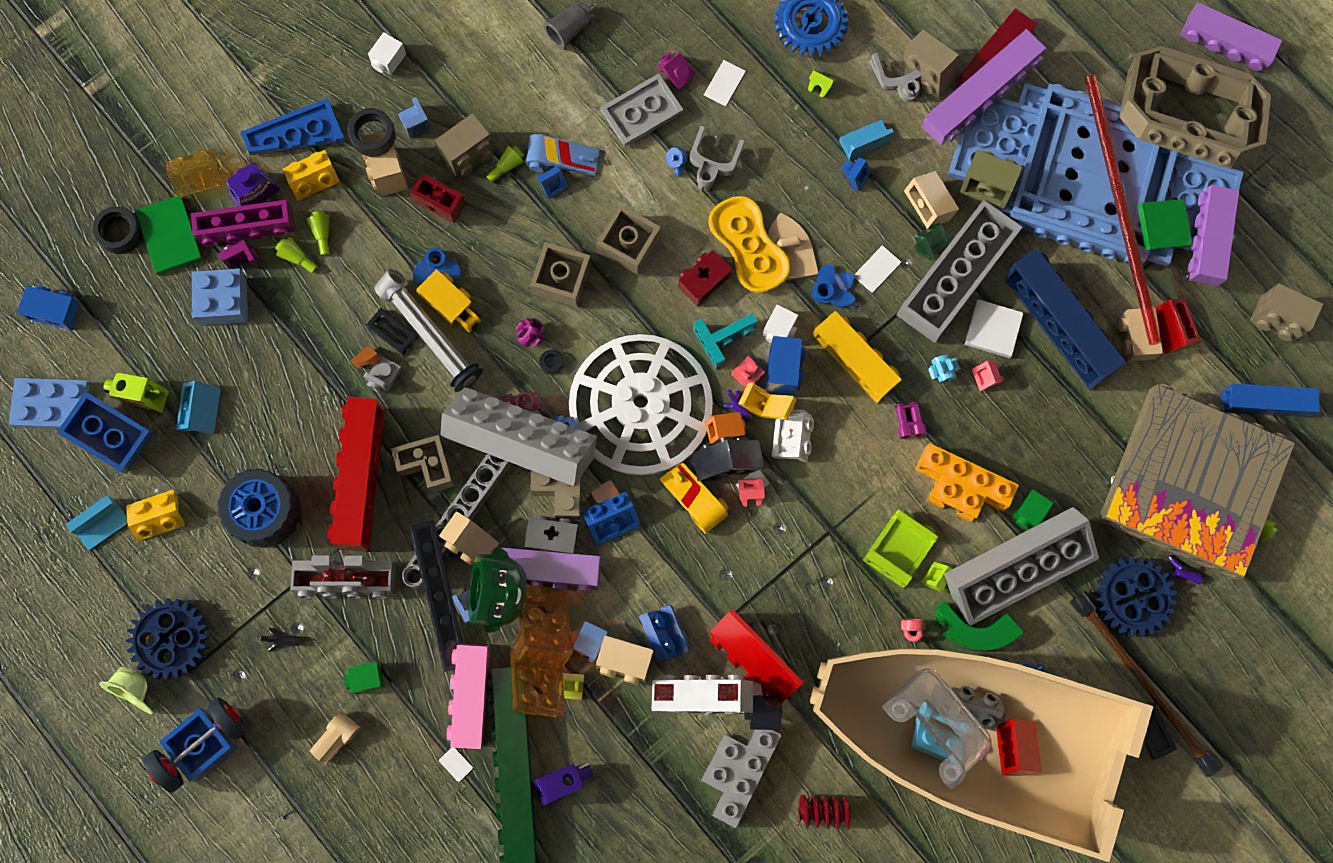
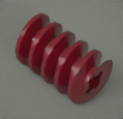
M801 795L798 802V827L801 820H804L806 828H809L811 821H814L816 828H819L821 821H824L826 829H829L833 821L837 829H840L841 823L845 822L847 830H850V802L848 804L847 798L841 797L838 804L836 796H831L829 803L826 796H821L819 802H817L815 795H811L809 802H807L806 796Z

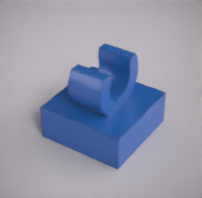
M858 157L855 164L846 161L841 168L843 171H846L844 177L848 178L851 188L857 191L861 189L871 173L867 160Z
M558 166L549 168V171L539 174L537 177L548 199L568 188L564 175Z

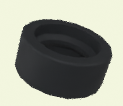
M375 108L363 109L350 119L348 136L354 148L362 155L368 157L381 156L393 147L396 139L395 128L390 117L382 110ZM371 121L381 122L386 128V135L381 141L375 144H365L360 141L358 131L364 124Z
M120 206L102 210L93 222L92 233L95 240L108 252L114 254H125L133 250L142 238L139 220L128 209ZM118 218L128 220L131 230L126 238L119 242H109L105 238V229L111 221Z

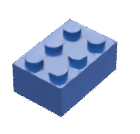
M86 391L56 432L124 474L129 472L154 435L148 429Z

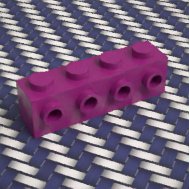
M287 200L191 213L193 236L201 245L208 247L215 246L220 242L238 243L241 239L251 238L259 240L268 235L285 236L289 232H295L293 210Z

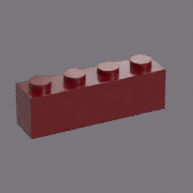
M1015 8L962 71L957 84L961 86L1026 29L1035 37L1034 30L1037 23Z

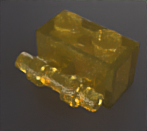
M215 148L210 150L201 149L192 155L177 156V158L166 162L167 176L178 198L223 185V174L216 159L217 153Z

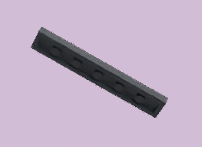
M431 520L411 525L409 529L442 668L446 672L456 668V664H452V651L457 649V645L463 643L435 522Z

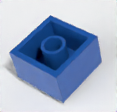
M773 336L769 348L766 391L769 394L794 397L796 390L800 391L804 370L799 369L800 367L802 368L806 347H801L802 339Z

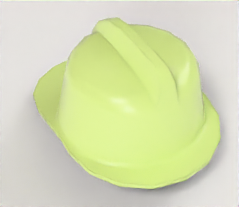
M120 667L108 682L99 683L107 692L129 701L149 714H153L151 708L144 703L148 686L146 679L139 672L126 667Z

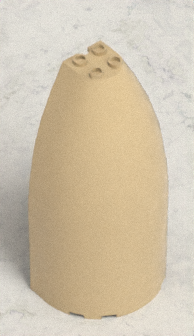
M890 649L852 654L828 659L827 663L821 662L817 675L821 679L819 688H813L810 703L814 704V712L863 759L888 777L942 806L971 818L1110 862L1124 812L1113 801L1126 755L1139 758L1153 706L1016 663L939 649ZM962 686H968L975 693L983 695L988 692L994 693L999 699L1003 700V707L1006 708L1004 722L1012 719L1035 722L1042 773L1027 776L1002 775L997 732L968 725L967 731L964 734L960 763L953 766L911 748L917 710L921 704L927 705L931 687L941 688L943 692L950 694L953 687L960 689ZM931 707V710L946 716V708L939 707L937 709ZM927 719V725L952 735V729Z

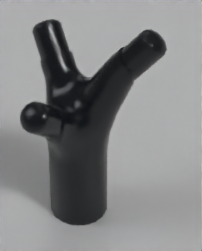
M272 628L268 629L271 636H259L260 641L273 643L268 648L270 652L279 646H299V636L281 635Z

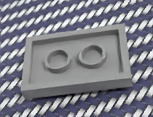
M659 73L600 107L601 113L624 147L683 114V108Z

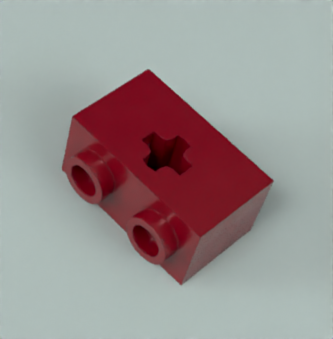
M423 173L410 191L414 203L455 224L466 206L462 194Z
M714 250L708 254L706 252L703 253L696 260L697 264L693 268H686L679 275L678 288L697 307L732 276L733 269ZM700 274H701L702 276H705V275L707 274V275H708V279H706L705 277H702V278L700 279L699 276H700Z

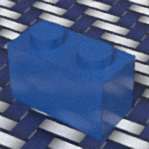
M36 285V288L26 286L17 313L27 320L72 330L80 303L73 298V294L65 291L54 293L51 292V289L41 285Z

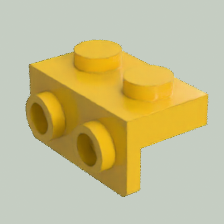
M325 150L313 153L310 157L293 162L283 168L287 182L298 201L340 182Z
M174 490L126 505L128 527L138 541L185 525L179 513L178 498Z

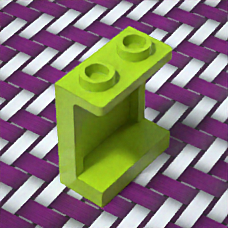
M897 510L863 561L904 588L908 585L912 575L939 537L935 535L936 531L932 527L916 522L915 516L910 512Z

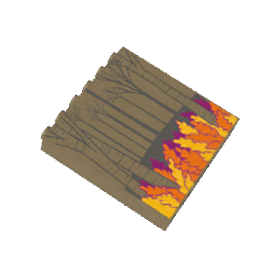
M1157 384L1148 391L1098 521L1231 579H1242L1246 575L1295 443L1287 440V436L1283 434L1270 433L1264 430V427L1260 424H1249L1242 421L1239 415L1233 413L1226 414L1219 411V408L1213 404L1200 403L1192 395H1181L1174 392L1171 386Z

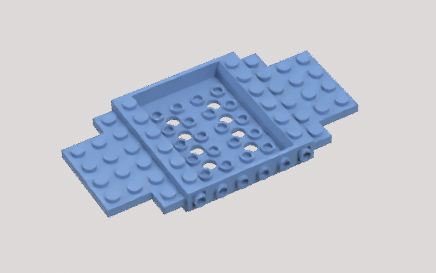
M1024 83L1018 103L997 97L988 111L985 113L981 111L976 115V120L969 127L964 126L961 129L947 175L964 181L977 149L980 151H990L996 157L1004 160H1013L1019 166H1022L1019 177L1005 208L993 207L1022 226L1020 232L1027 231L1041 239L1049 238L1056 240L1060 245H1072L1078 247L1083 252L1098 253L1105 259H1117L1124 261L1128 266L1136 267L1141 266L1146 260L1168 266L1174 250H1145L1138 204L1184 199L1193 241L1197 231L1194 224L1200 210L1198 205L1200 193L1205 191L1210 185L1239 190L1243 171L1233 168L1229 169L1139 140L1119 118L1121 105L1112 103L1106 98L1092 97L1083 91L1066 89L1060 84L1053 85L1049 83L1047 89ZM1084 127L1089 130L1090 136L1083 139L1078 136L1077 130ZM1123 142H1132L1135 150L1133 152H1126L1122 147ZM1072 149H1081L1084 157L1082 159L1074 158L1071 154ZM1125 162L1129 166V171L1127 173L1119 172L1116 167L1117 163ZM1074 169L1078 174V178L1076 180H1069L1065 175V171ZM1111 184H1121L1123 193H1113L1111 191ZM1061 190H1068L1072 194V199L1070 201H1063L1059 197V192ZM1105 205H1115L1117 214H1107L1105 212ZM1191 246L1183 248L1194 252V250L1191 249Z

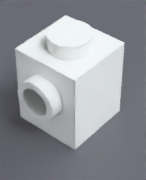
M383 32L368 55L371 65L375 70L380 73L384 71L392 75L406 55L403 43Z
M776 305L762 336L766 337L765 339L769 343H771L773 336L793 338L797 330L794 325L798 315Z

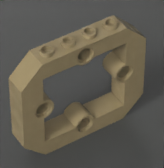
M1160 46L1136 54L1128 70L1119 118L1139 140L1232 169L1255 161L1266 145L1271 95L1249 73ZM1156 76L1182 84L1188 92L1195 95H1202L1207 92L1239 102V105L1235 107L1224 126L1227 134L1205 128V126L1196 121L1186 122L1152 111L1157 107L1166 90L1165 83L1161 79L1156 78Z

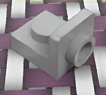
M380 355L381 361L376 363L370 373H365L363 377L368 382L367 386L376 392L383 390L388 393L400 374L402 367Z

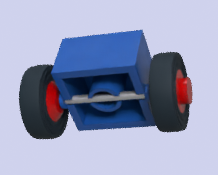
M217 697L207 706L208 709L199 708L159 741L171 757L170 760L158 750L151 751L143 758V763L151 779L166 791L173 793L184 783L176 767H179L189 782H198L238 749V746L232 739H239L247 732V728L240 718L241 714L222 698Z

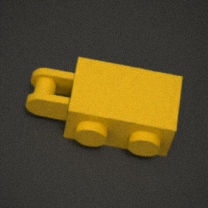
M436 269L416 289L417 294L451 326L457 322L470 333L472 331L471 328L476 323L479 324L481 322L480 318L469 309L472 303L469 300L471 296L462 287L457 289L452 284L454 280L445 271L440 273ZM466 312L469 317L463 321L460 317Z

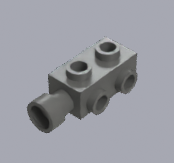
M932 686L928 695V706L937 709L939 707L946 708V719L958 723L996 731L999 722L1003 723L1006 716L1003 700L991 692L983 695L975 693L968 686H962L960 689L953 687L950 694L943 692L941 688Z

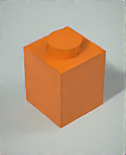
M740 412L713 415L705 422L710 443L717 444L719 443L718 439L731 436L735 440L745 435L746 426L744 420L741 419Z

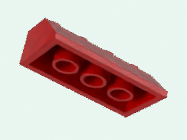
M733 609L709 632V635L712 637L709 640L718 651L723 649L729 655L726 659L734 668L741 667L746 673L744 678L747 681L761 683L762 690L769 695H780L781 703L803 684V681Z

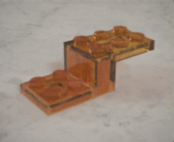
M527 584L526 601L523 611L519 616L520 631L510 646L513 709L517 713L562 718L566 713L562 668L573 653L567 590ZM539 607L546 608L549 614L543 613ZM536 686L542 689L543 694H538L533 687Z

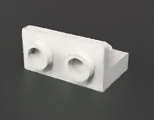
M793 410L787 420L776 419L772 457L775 459L808 461V455L811 454L812 449L810 433L814 429L812 415L805 410Z

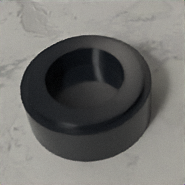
M555 350L545 351L539 359L542 371L548 375L559 373L564 365L562 355Z

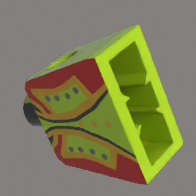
M117 373L114 380L107 379L104 383V392L109 393L110 397L121 403L161 414L169 394L167 389L149 378Z

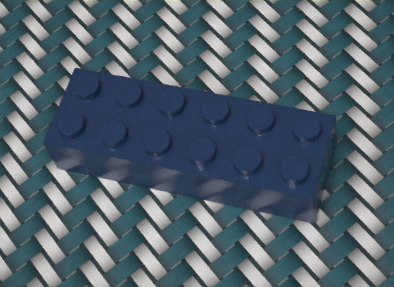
M1036 248L1013 264L1003 279L1089 391L1113 375L1126 363L1123 360L1124 356L1121 351L1114 348L1109 342L1107 333L1103 329H1099L1095 324L1092 314L1081 306L1078 296L1067 288L1062 275L1053 270L1049 259L1044 253H1040Z

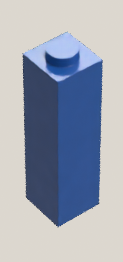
M1231 384L1221 394V404L1224 405V412L1310 418L1320 412L1319 389Z

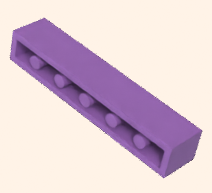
M1026 29L926 115L922 127L941 146L946 141L952 142L959 135L961 128L964 126L969 127L976 120V115L981 111L983 113L988 111L998 96L1000 98L1004 97L1014 82L1020 83L1026 77L1027 71L1030 68L1036 69L1043 62L1046 47Z

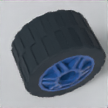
M248 469L234 475L231 480L227 481L225 487L220 492L217 502V513L221 520L220 523L231 536L250 546L266 548L272 545L275 546L283 540L285 541L296 529L295 527L300 519L299 513L301 512L298 495L295 494V490L275 473L263 469Z

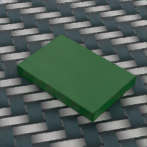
M181 195L135 210L157 275L203 260L197 240L193 236L192 224Z

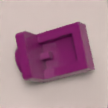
M668 52L660 58L661 63L656 66L658 71L665 73L675 89H680L696 75L680 52Z
M244 240L237 244H230L218 253L228 269L246 259H249L255 269L260 267L256 261L260 258L253 245L249 247Z

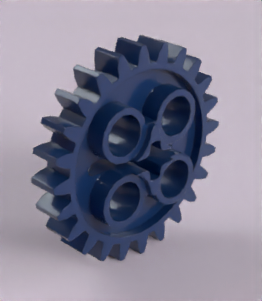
M1133 556L1127 558L1126 562L1123 558L1117 560L1118 566L1114 563L1110 564L1109 568L1111 571H1102L1106 579L1100 578L1097 580L1102 587L1095 589L1096 593L1101 594V597L1095 599V602L1102 603L1103 605L1097 610L1098 612H1106L1102 620H1112L1110 628L1119 626L1120 634L1128 629L1129 637L1134 636L1136 631L1139 637L1145 636V631L1149 635L1155 634L1154 628L1158 631L1162 630V623L1170 622L1166 615L1175 614V611L1170 606L1177 604L1175 600L1171 599V596L1177 594V592L1169 589L1174 582H1166L1165 580L1169 573L1162 575L1159 573L1162 568L1161 565L1153 568V560H1149L1144 564L1143 557L1137 558L1135 563ZM1139 575L1146 579L1145 587L1138 583ZM1117 583L1123 586V595H1119L1116 592L1115 586ZM1151 588L1156 590L1152 594L1119 606L1116 605L1118 600ZM1149 598L1156 602L1155 610L1148 606ZM1127 606L1132 608L1134 612L1132 619L1125 614Z
M166 598L164 605L161 601L155 600V608L147 604V613L138 611L140 620H131L135 625V629H127V632L133 634V637L125 641L133 645L127 649L128 653H135L130 661H140L136 669L143 670L146 668L144 675L151 676L154 673V679L160 680L163 675L165 680H171L172 673L175 678H181V671L190 674V665L198 667L196 659L205 658L200 653L201 649H209L207 645L203 644V641L210 639V636L203 634L204 631L209 629V626L201 625L205 617H196L199 609L193 608L190 610V603L186 602L182 606V600L176 599L173 603L171 599ZM171 615L173 622L171 626L166 628L164 620L167 616ZM184 622V626L179 628L181 623ZM185 632H189L190 640L187 644L183 645L181 641L182 635ZM153 634L155 637L154 643L151 646H147L146 638ZM167 634L170 635L169 639L171 642L169 644L166 643L167 639L165 637ZM170 650L172 652V659L170 662L165 663L163 659L164 654Z

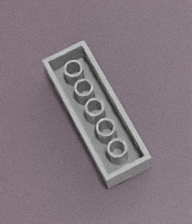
M983 200L901 306L897 316L935 343L1018 235L1022 226Z
M464 387L442 413L440 436L571 486H575L594 459L597 436L479 393L473 389Z
M1072 507L944 573L956 611L971 626L1099 559L1089 520Z

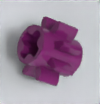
M535 318L521 320L515 328L519 331L516 335L517 340L525 347L532 346L535 348L546 338L542 334L545 330L544 325Z

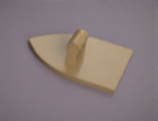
M780 213L772 223L768 236L789 258L790 273L785 281L817 275L818 269L808 235L797 222L787 215Z

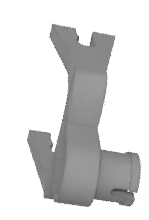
M874 53L869 62L883 89L896 88L900 98L905 102L915 100L920 88L916 80L921 78L922 73L915 69L907 75L888 78L884 74L878 53Z
M700 126L690 152L689 160L693 165L699 167L697 173L698 188L702 190L704 187V191H709L718 174L723 176L733 174L743 150L744 140L740 139L733 160L730 163L714 162L698 153L705 127Z

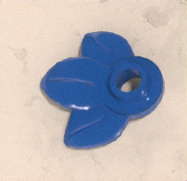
M432 248L425 253L424 260L415 265L413 281L415 284L423 283L436 269L440 273L445 271L452 279H459L460 268L455 261L448 259L447 254L442 249ZM434 257H438L440 262L435 264L431 260Z
M831 263L825 265L819 270L817 283L812 288L814 300L820 304L831 303L836 307L851 305L856 300L848 292L852 286L854 275L850 273L835 274V269ZM826 290L828 295L822 296L819 291Z

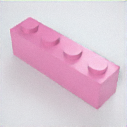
M460 643L457 645V649L452 651V664H456L455 674H451L450 689L454 690V699H450L448 708L449 715H452V725H448L447 740H451L450 747L481 749L484 746L490 645Z

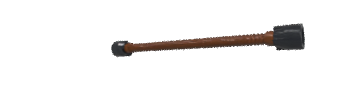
M1083 591L1073 598L1070 604L1082 617H1086L1092 624H1095L1096 629H1099L1100 634L1105 637L1104 639L1113 647L1112 649L1123 660V663L1127 665V668L1137 678L1143 689H1145L1155 704L1160 707L1161 712H1164L1163 714L1174 725L1176 731L1180 733V736H1182L1188 746L1193 749L1194 760L1204 775L1210 777L1223 767L1222 763L1210 750L1199 745V742H1197L1191 732H1188L1187 727L1182 724L1183 722L1172 711L1166 700H1164L1158 690H1155L1154 685L1149 682L1150 680L1145 677L1146 675L1143 674V671L1139 669V666L1131 659L1129 653L1125 651V648L1121 646V643H1119L1117 638L1111 633V630L1098 615L1099 613L1096 611L1097 606L1089 594Z

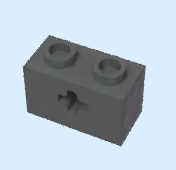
M535 515V518H529L524 547L526 550L575 554L579 530L578 524H574V520L560 518L559 522L550 521L548 516ZM551 530H555L558 535L554 536L553 540H549V537L546 535V533L550 534Z

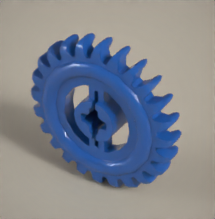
M838 0L780 1L779 8L775 10L777 17L774 18V24H778L775 27V32L782 31L778 37L779 41L786 38L785 48L793 44L792 53L797 48H800L801 57L806 50H808L810 58H812L814 50L821 57L823 48L830 54L831 45L837 49L839 45L838 40L843 42V34L848 32L846 26L849 24V20L845 18L848 12L842 10L844 3H837ZM805 7H815L807 9L803 13L799 29L795 23L796 14ZM824 12L828 18V25L819 33L822 23L821 13Z

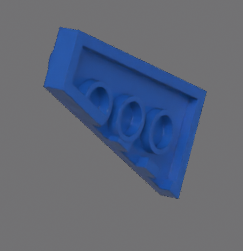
M328 98L241 131L250 155L346 142Z

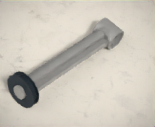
M388 269L374 287L375 292L385 301L395 304L453 375L454 379L451 381L450 386L455 387L454 391L460 392L464 387H469L480 377L483 369L478 368V363L470 366L408 292L406 288L408 282L405 276L396 269Z

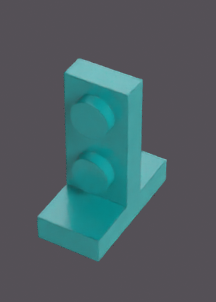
M752 313L711 334L703 319H700L693 323V330L715 369L724 366L725 358L719 347L726 348L734 342L733 339L741 335L742 337H747L755 331L754 328H756L758 320Z

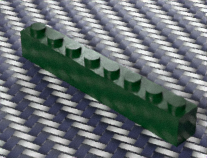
M520 666L492 669V675H488L489 690H493L494 700H491L489 705L490 715H495V726H491L492 741L497 743V751L493 752V765L498 767L499 777H495L494 783L495 792L500 793V803H496L497 819L502 820V829H498V843L503 845L504 855L500 856V863H537L524 668Z

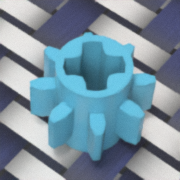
M946 354L932 360L933 365L928 370L932 380L937 378L939 383H945L957 377L955 372H958L960 367L956 358L951 360L949 355Z

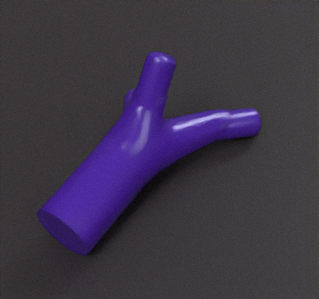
M730 389L727 390L732 403H725L724 408H731L740 412L743 419L748 422L754 415L739 405L741 399L740 391L736 390L734 395Z
M1172 555L1168 556L1176 571L1170 573L1167 579L1179 577L1186 578L1196 584L1202 582V575L1184 567Z

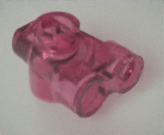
M537 391L530 393L521 392L515 396L512 393L501 396V401L519 406L531 412L542 408ZM528 400H531V404H530V406L527 408V407H526V402H527Z

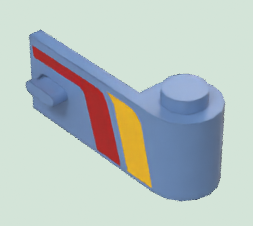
M534 134L529 138L525 164L529 166L530 170L535 172H542L543 169H547L549 166H558L562 169L595 176L599 149L541 134Z

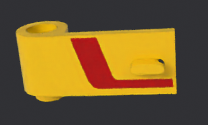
M683 462L676 465L659 479L690 513L691 518L703 533L707 534L729 516L727 513L729 507L721 498L717 500L700 481H697V477Z

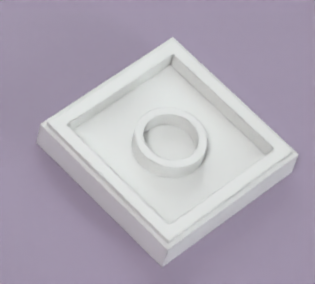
M977 299L964 345L1011 358L1023 312Z

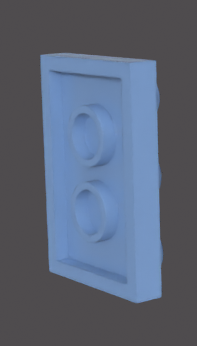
M14 378L9 425L12 427L60 428L84 392L89 393L90 382L87 380Z

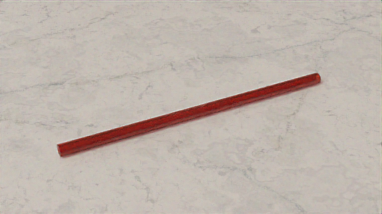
M1090 75L1085 78V83L1149 345H1156L1161 343L1100 88L1097 76Z

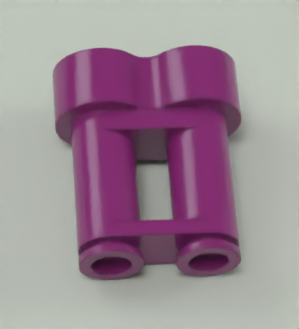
M919 402L895 406L900 427L898 428L900 439L922 437L928 434L926 424L922 420ZM906 410L911 411L913 422H908Z

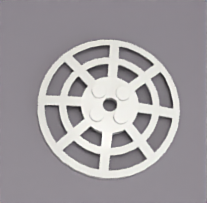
M628 335L600 346L580 366L570 390V417H574L578 429L586 431L597 426L606 439L617 445L612 459L604 456L597 449H595L594 459L614 471L629 475L657 474L670 470L679 463L684 462L702 443L707 433L705 422L712 417L713 402L711 388L701 365L680 345L654 335ZM642 340L660 343V346L655 355L647 353L626 355L621 344ZM669 347L683 355L695 368L698 375L684 378L676 366L664 359ZM612 348L617 359L608 364L598 375L597 379L585 376L586 369L594 359L604 351ZM635 360L652 361L647 373H634L629 362ZM661 365L672 372L678 381L665 386L656 377ZM618 366L621 367L625 378L617 386L604 382V379L612 370ZM579 384L592 388L590 399L592 417L580 423L576 409ZM699 384L703 385L706 402L703 422L689 416L691 411L689 387ZM599 391L612 395V408L601 413L598 411L597 403ZM683 391V412L669 407L670 394ZM643 396L648 400V403L645 407L639 408L634 404L635 398ZM616 417L625 426L621 437L618 438L611 433L603 422ZM665 417L678 421L676 427L662 438L657 426L662 423ZM685 425L697 430L698 433L690 445L679 455L670 459L665 445L673 441L681 433ZM634 430H648L653 442L638 444L629 441ZM656 449L661 463L651 466H630L621 463L626 450L644 452Z

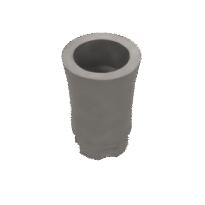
M580 0L562 13L545 21L543 28L554 45L564 49L582 29L589 25V22L595 18V15L590 5Z

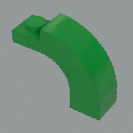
M945 601L940 602L932 609L936 613L934 615L935 619L942 626L946 625L948 627L941 635L951 644L963 650L971 652L996 650L1010 644L1023 633L1007 613L1001 615L987 628H973L965 624Z

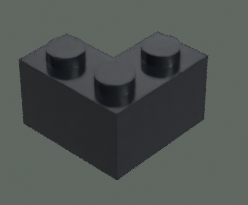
M731 436L718 439L719 443L702 445L701 450L692 453L697 481H716L730 475H748L765 469L759 440H749L748 437H741L735 440Z

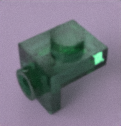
M940 223L914 235L917 242L915 249L920 257L923 256L929 261L934 259V253L949 245L944 228Z

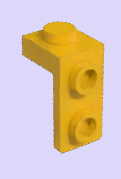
M748 383L739 401V405L761 418L787 420L793 412L797 399L793 396L772 395L755 383Z

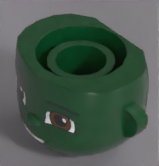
M494 548L490 554H479L475 557L468 602V616L471 624L482 626L485 632L493 633L498 631L501 626L512 623L521 615L527 596V581L524 569L516 560L509 557L508 552L501 548Z

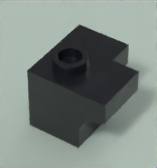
M753 683V713H744V719L749 720L750 730H781L782 703L780 695L765 693L761 688V683Z

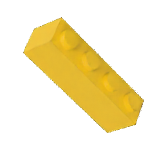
M834 311L814 329L812 336L878 404L899 385L902 380L899 377L900 373L892 365L888 366L884 362L883 355L876 348L872 349L866 343L867 339L859 331L856 332L850 326L851 323L843 314L839 315Z

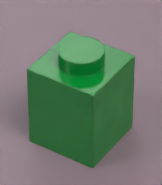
M1032 489L1026 494L1012 517L1016 519V524L1025 530L1031 529L1041 523L1053 502Z
M379 662L346 668L347 674L344 675V683L346 689H350L351 693L359 694L385 688Z

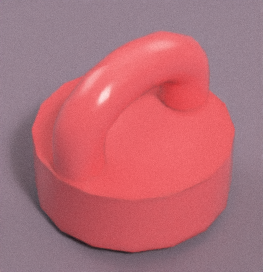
M902 619L901 630H904L906 639L911 642L920 641L923 637V631L926 630V621L923 619ZM910 631H917V635L912 636Z

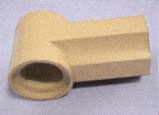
M340 711L326 727L327 731L310 749V752L316 759L327 765L343 745H347L357 735L361 727Z

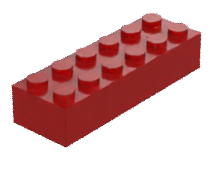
M347 397V403L342 406V418L345 421L344 428H340L339 442L342 443L341 452H338L336 456V466L339 467L338 476L334 477L333 482L336 499L331 502L330 512L334 516L333 525H329L328 540H331L330 543L343 551H370L385 409L377 399Z

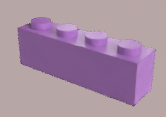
M1197 3L1190 12L1180 36L1185 37L1190 42L1205 46L1212 52H1218L1227 56L1232 61L1240 62L1249 66L1252 70L1262 73L1272 64L1282 42L1277 37L1200 3Z
M1210 185L1205 191L1200 193L1198 198L1200 210L1194 224L1197 231L1191 246L1194 252L1193 258L1188 265V271L1190 272L1189 281L1217 287L1227 280L1239 190Z
M501 548L508 552L510 558L516 560L522 566L529 587L543 588V584L553 585V589L568 590V586L578 587L577 591L592 592V588L598 589L600 556Z

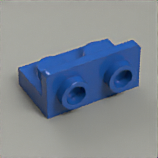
M626 492L582 511L596 546L641 527L634 506Z
M672 605L639 616L658 663L673 659L690 651L689 644Z

